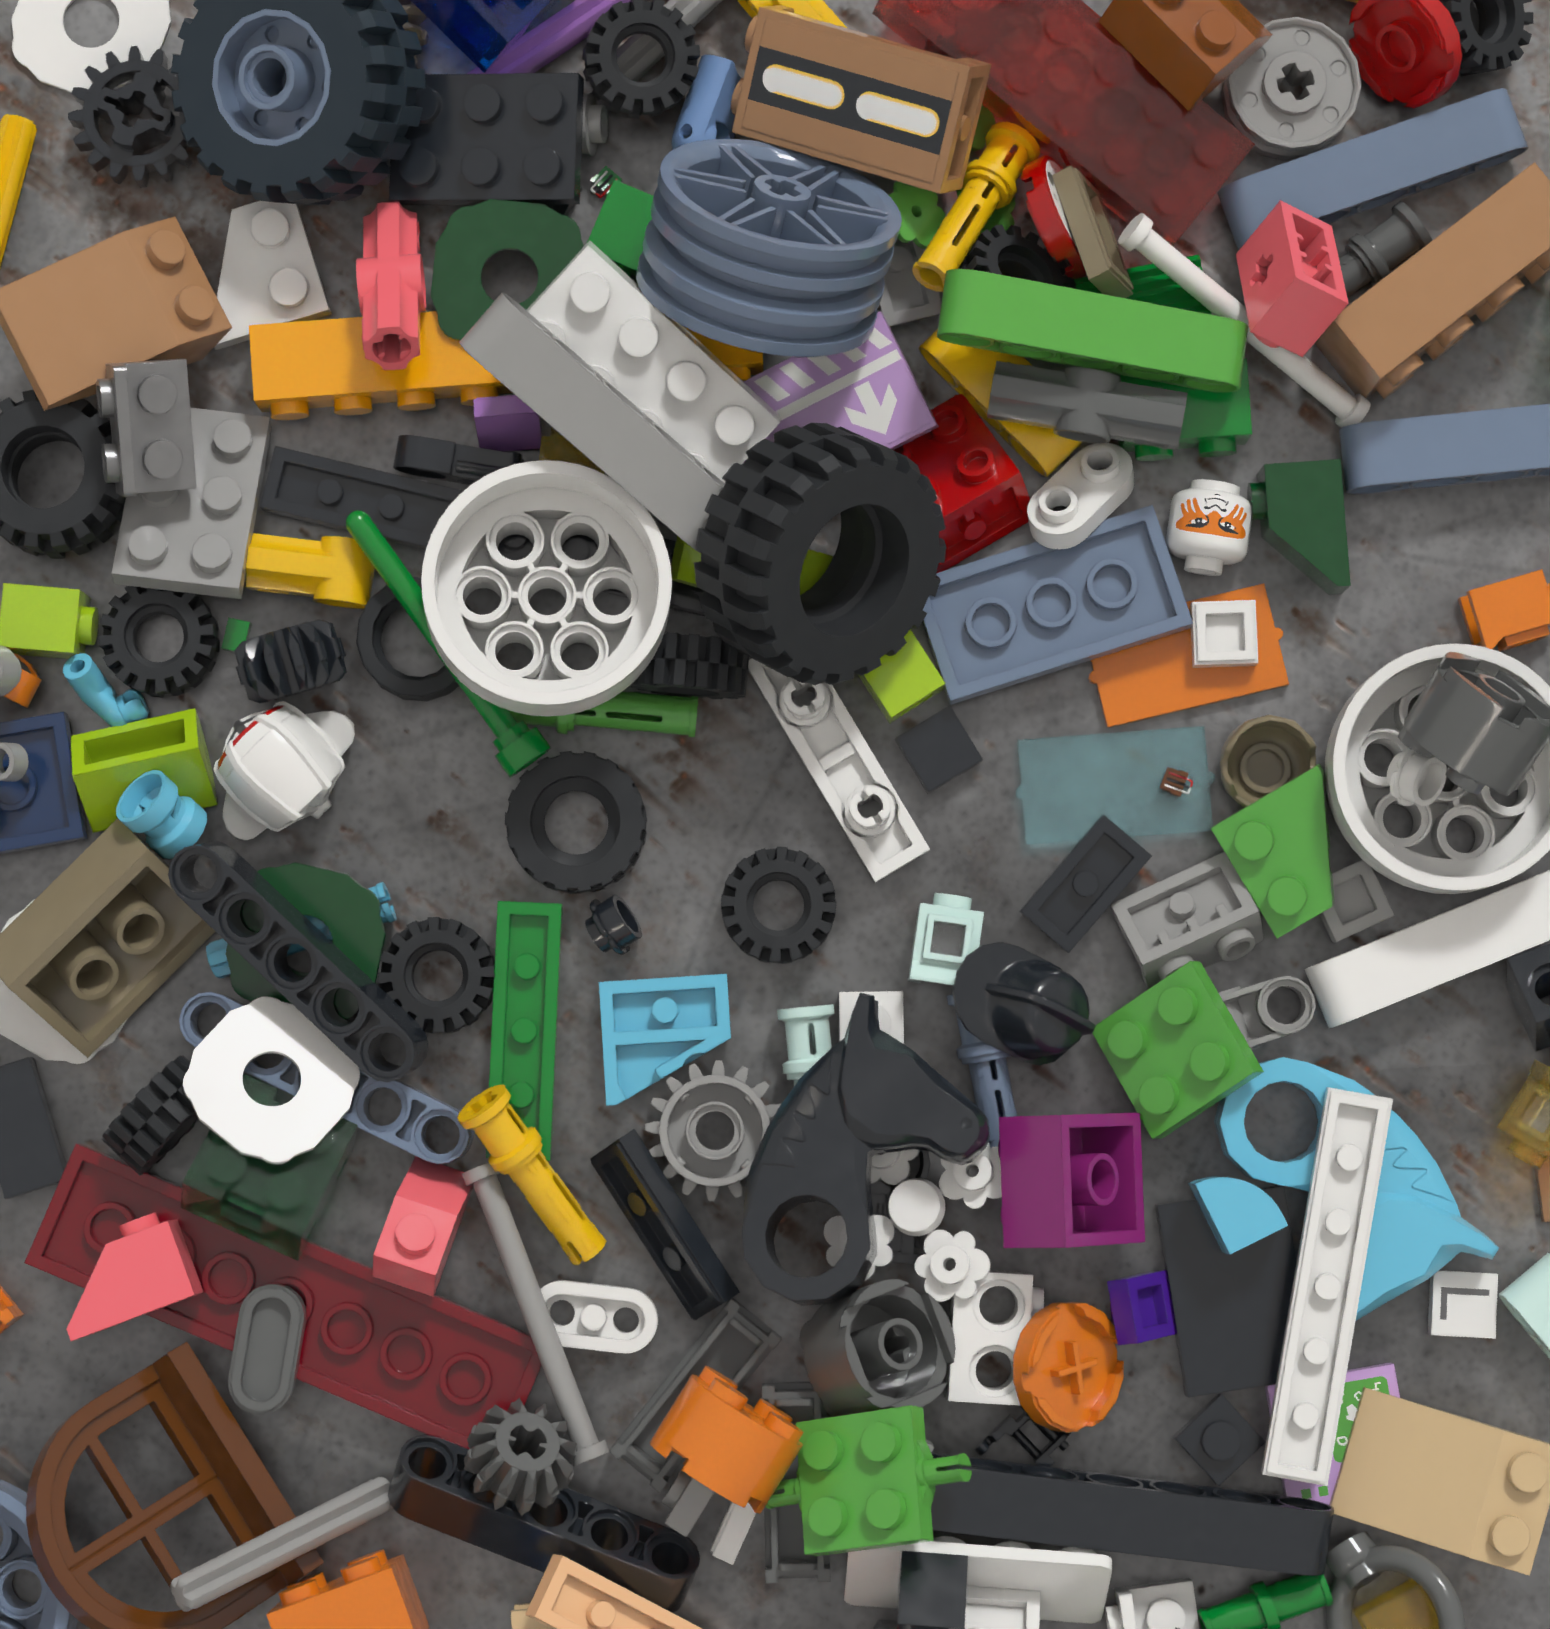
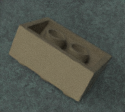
M118 818L0 933V979L13 993L87 1058L216 932L177 896L172 889L168 877L169 866Z

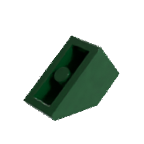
M1341 459L1264 464L1256 474L1257 482L1248 483L1247 500L1252 505V521L1260 520L1261 537L1328 595L1342 594L1351 586Z

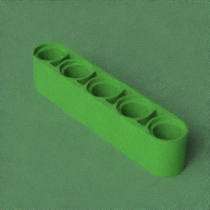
M951 269L946 271L937 338L948 343L1069 366L1096 369L1112 374L1198 390L1236 392L1241 387L1249 326L1242 321L984 271Z

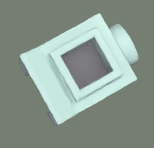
M934 893L933 904H919L908 981L917 983L925 981L954 986L956 972L963 960L980 945L984 912L970 910L972 898Z

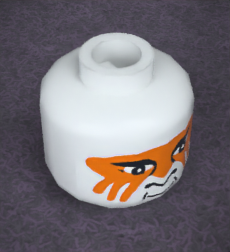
M1205 479L1190 481L1189 489L1177 492L1171 500L1166 534V545L1169 552L1178 558L1185 559L1184 570L1187 572L1208 576L1222 575L1223 565L1241 562L1247 555L1252 524V505L1247 499L1240 496V487L1235 484Z

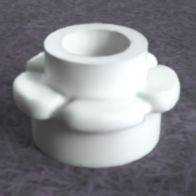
M1410 748L1399 752L1392 759L1387 770V782L1390 786L1391 795L1397 798L1398 803L1402 806H1411L1413 804L1419 806L1430 805L1437 799L1446 781L1445 773L1447 771L1446 764L1433 755L1427 757Z

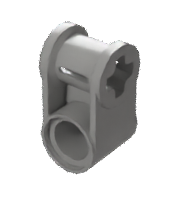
M1291 976L1277 977L1242 989L1241 986L1219 992L1251 1050L1259 1048L1262 1043L1302 1030L1313 1019L1316 1008L1315 997L1310 987L1302 980ZM1278 987H1286L1293 990L1300 999V1013L1289 1024L1276 1022L1271 1018L1267 1010L1268 997Z

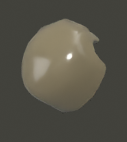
M1268 714L1244 721L1230 733L1222 747L1220 772L1225 791L1231 795L1232 799L1245 808L1316 766L1317 747L1313 738L1295 720Z

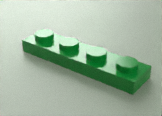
M498 901L489 1088L499 1084L505 1085L511 1094L510 1105L527 1128L535 1127L539 1132L543 1144L541 1152L547 1161H551L563 905L558 903ZM486 1149V1158H489L490 1153Z

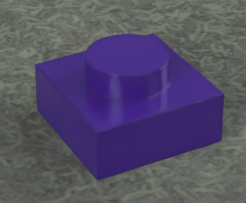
M1167 1270L1146 1272L1107 1281L1111 1302L1110 1311L1114 1321L1118 1345L1138 1344L1177 1334Z

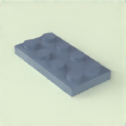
M1153 505L1104 520L1083 542L1068 549H1051L1036 541L936 573L941 581L936 596L929 595L923 608L927 615L922 621L939 674L945 682L944 689L950 705L1190 629L1193 625Z

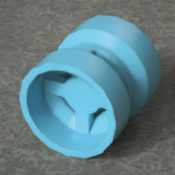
M159 770L145 772L136 778L125 789L116 807L118 819L132 832L144 833L146 835V843L150 848L165 859H172L184 847L193 846L204 832L207 823V813L191 797H180L176 784Z

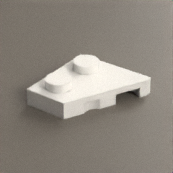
M257 201L232 209L217 292V299L232 329L214 347L216 350L250 340L249 325L312 321L331 315L297 204Z

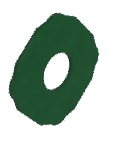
M489 199L474 206L462 207L456 210L450 216L447 227L436 242L431 286V299L438 314L440 328L444 334L460 341L494 302L483 289L481 275L483 267L489 258L504 250H516L526 254L537 267L538 283L536 289L528 299L519 303L527 310L584 247L577 223L572 218L561 215L545 204Z
M297 862L279 867H266L257 871L302 915L313 916L321 920L330 930L333 944L376 983L386 932L381 918L380 901L374 892L361 886L348 874ZM245 900L240 911L241 921L247 929L258 933L264 925L265 917L263 910L253 900ZM227 944L226 957L231 972V985L240 997L250 1002L260 997H273L281 1002L292 1004L235 949ZM289 966L292 972L298 976L306 977L309 973L297 971ZM338 988L334 995L333 1004L337 1014L346 1020L353 1017L359 1011L358 1000L352 992L347 989Z

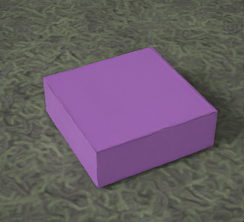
M516 395L473 399L479 448L503 452L543 448L540 416Z

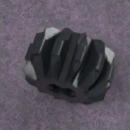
M320 619L250 638L241 642L234 650L238 663L236 670L240 684L244 685L248 699L257 703H266L340 681L347 673L344 661L346 654L341 637H337L333 623Z

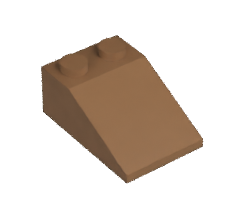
M175 216L123 231L0 288V325L44 411L95 395L97 379L107 378L106 364L168 359H187V364L203 360L232 329Z

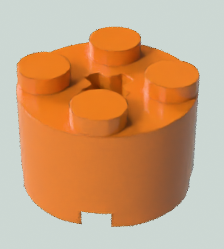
M705 1365L699 1376L693 1374L690 1376L649 1443L664 1458H667L671 1451L685 1458L682 1468L683 1472L743 1508L749 1503L754 1512L760 1514L801 1450L803 1444L799 1439L804 1432L791 1423L793 1419L789 1415L761 1398L755 1407L747 1404L748 1398L736 1390L738 1388L736 1383Z

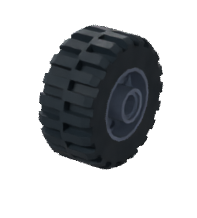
M398 0L194 1L193 6L198 9V12L194 19L184 18L178 33V37L183 39L184 42L181 54H173L171 73L178 74L179 90H173L171 93L174 111L184 113L186 122L180 125V130L189 147L201 148L202 151L197 155L198 162L210 175L222 176L221 180L225 187L238 194L253 195L255 200L303 205H329L332 200L347 201L360 196L364 190L363 185H378L390 174V167L386 162L389 159L402 160L411 145V141L405 138V134L409 126H419L423 111L422 107L415 106L417 89H425V70L416 68L414 56L421 54L422 49L417 33L405 31L402 26L408 22V14Z

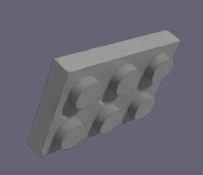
M190 408L197 489L137 493V496L126 497L111 574L114 584L241 599L246 576L248 547L254 531L272 431L270 417Z

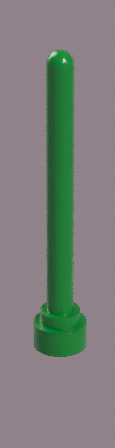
M360 510L351 512L346 518L347 530L496 736V739L492 742L499 751L495 755L496 760L509 778L518 774L551 749L550 745L537 727L530 730L524 720L517 723L509 710L484 700L468 689L450 671L439 655L431 638L424 610L422 589L369 515Z

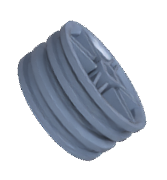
M740 139L696 141L673 149L663 158L657 179L658 187L654 192L651 205L652 219L646 227L643 251L639 257L636 271L638 286L653 306L670 319L703 336L735 347L773 355L794 357L829 356L853 350L869 339L874 330L877 308L880 305L884 292V276L891 266L894 254L893 245L899 236L902 222L901 213L897 205L884 190L866 177L843 165L760 141Z

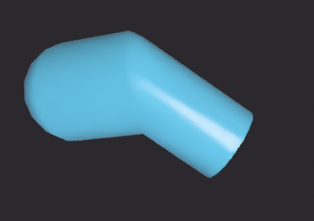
M79 653L73 655L65 662L63 674L80 699L111 727L127 725L126 723L147 719L149 709L142 694L135 689H128L118 696L89 655Z

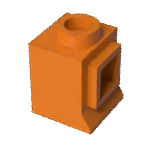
M1542 569L1469 590L1466 596L1458 598L1472 645L1493 649L1497 645L1499 652L1542 640L1550 634L1548 629L1550 627V583H1546Z

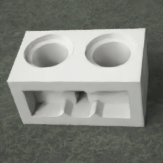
M989 1271L984 1279L975 1281L977 1290L973 1297L961 1299L954 1295L951 1298L950 1323L954 1333L956 1350L954 1363L947 1366L945 1397L948 1401L1021 1406L1013 1383V1356L1021 1331L1032 1316L1044 1308V1288L1033 1287V1275L1030 1273ZM1003 1286L1008 1288L1014 1296V1311L1005 1321L998 1323L989 1322L983 1318L980 1312V1299L989 1288ZM992 1351L1006 1354L1011 1362V1374L1008 1380L997 1387L982 1385L976 1376V1365L979 1359L984 1354Z

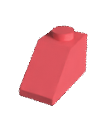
M415 1156L394 1197L374 1251L372 1277L434 1297L473 1190V1184L466 1186L462 1176L463 1171L442 1164L428 1162Z
M155 1212L119 1226L123 1238L105 1244L66 1330L70 1341L84 1338L203 1293L177 1219L160 1223Z

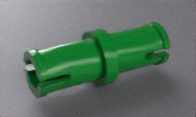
M1296 1574L1265 1586L1263 1581L1249 1585L1248 1593L1206 1609H1198L1197 1615L1201 1629H1281V1622L1323 1606L1333 1605V1599L1324 1574L1316 1576Z

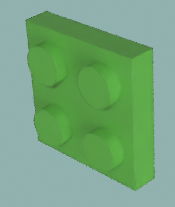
M1189 961L1099 1022L1093 1032L1095 1039L1137 1113H1140V1118L1152 1139L1166 1137L1264 1072L1200 961Z

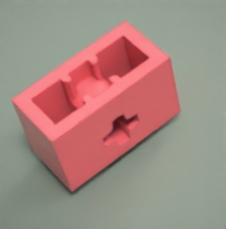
M1280 200L1236 253L1250 332L1269 347L1278 348L1280 346L1303 357L1349 302L1332 226Z

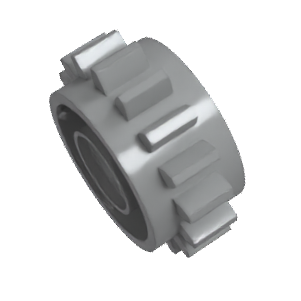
M722 1060L715 1061L712 1075L707 1076L702 1075L701 1070L695 1063L689 1065L691 1081L683 1085L680 1081L670 1076L666 1080L669 1089L673 1093L670 1099L667 1101L662 1098L653 1097L651 1104L662 1112L660 1121L646 1123L645 1130L653 1134H660L661 1143L655 1145L649 1152L652 1157L666 1156L669 1164L665 1167L663 1174L667 1179L674 1177L678 1173L685 1177L682 1189L683 1194L688 1196L697 1184L706 1186L708 1201H715L719 1192V1186L728 1185L730 1192L735 1198L742 1196L740 1180L748 1176L751 1164L770 1124L769 1118L774 1117L781 1104L764 1105L761 1098L767 1092L769 1085L764 1081L751 1089L745 1084L748 1077V1068L744 1066L732 1078L725 1076ZM714 1111L726 1114L734 1125L732 1141L728 1146L719 1150L705 1147L697 1136V1125L700 1119L705 1114Z

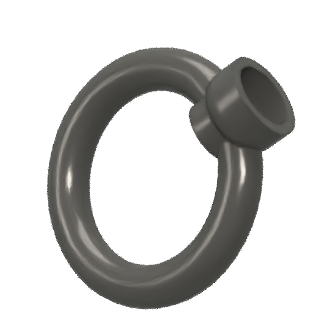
M1367 1531L1350 1537L1327 1554L1326 1564L1335 1576L1330 1587L1333 1605L1326 1607L1327 1629H1353L1352 1607L1358 1589L1369 1584L1385 1571L1404 1574L1424 1589L1436 1610L1439 1629H1466L1463 1609L1453 1585L1442 1570L1424 1555L1412 1549L1396 1545L1376 1546Z

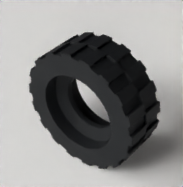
M559 752V756L552 758L547 756L538 761V765L532 770H526L519 778L520 782L516 789H512L508 798L507 813L505 812L506 838L517 862L534 880H537L545 887L555 891L568 892L569 894H581L582 892L589 891L594 893L605 889V886L613 882H618L625 876L626 871L635 865L640 857L639 853L645 844L647 835L646 809L634 781L618 767V764L608 758L606 760L598 757L595 753ZM579 791L594 796L602 803L608 816V829L603 841L595 849L584 854H569L559 850L551 843L546 834L545 816L549 806L559 796L568 792Z

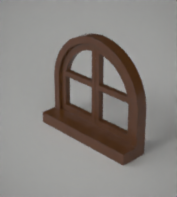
M188 1342L168 1352L150 1366L90 1401L69 1416L47 1440L32 1470L26 1500V1522L33 1556L46 1584L58 1601L69 1613L90 1629H223L286 1586L322 1565L324 1561L315 1548L188 1612L182 1610L169 1612L149 1611L128 1605L107 1593L88 1574L89 1571L140 1539L170 1587L172 1580L182 1575L155 1529L205 1497L209 1500L237 1547L296 1518ZM150 1405L194 1478L142 1510L97 1436L145 1406ZM85 1450L128 1520L75 1553L66 1527L65 1497L71 1472L78 1458Z

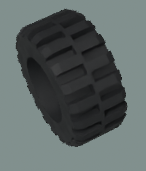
M809 423L803 427L794 425L773 434L774 442L763 439L747 450L748 459L742 465L734 463L722 477L726 484L718 496L711 495L704 510L710 515L705 529H698L695 544L696 550L701 552V561L694 563L696 587L705 591L699 595L700 604L706 618L713 622L715 632L724 642L735 647L737 651L800 683L817 685L825 682L833 685L854 679V673L862 676L881 666L880 658L885 654L888 656L895 655L907 643L904 636L911 627L914 629L919 628L927 615L923 608L929 595L936 596L941 581L936 572L938 563H945L946 544L943 539L939 538V532L945 529L941 506L934 503L937 500V496L927 476L920 473L918 465L907 456L843 427L837 428L828 423ZM841 513V532L835 555L822 577L809 590L800 595V576L807 551L820 530L833 517Z

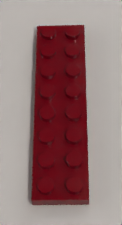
M80 1143L75 1144L24 1262L85 1289L105 1244L123 1238L119 1228L120 1225L155 1212L160 1223L177 1219L203 1293L145 1315L233 1352L239 1312L246 1296L256 1288L267 1284L288 1286L302 1298L307 1315L297 1373L298 1380L422 1433L439 1437L467 1449H470L467 1438L473 1426L482 1422L486 1412L493 1408L494 1405L507 1411L510 1404L519 1397L523 1405H526L542 1367L531 1336L526 1332L436 1294L432 1297L372 1277L373 1267L149 1172H144L139 1176L127 1163Z

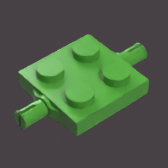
M909 1405L796 1422V1426L804 1432L799 1439L803 1446L798 1453L799 1466L797 1477L781 1480L773 1493L775 1495L771 1496L766 1507L774 1509L775 1507L799 1504L802 1512L805 1555L824 1556L934 1541L931 1506L936 1490L935 1486L955 1482H968L971 1479L972 1471L955 1468L971 1467V1462L965 1453L933 1458L926 1442L924 1411L922 1407Z

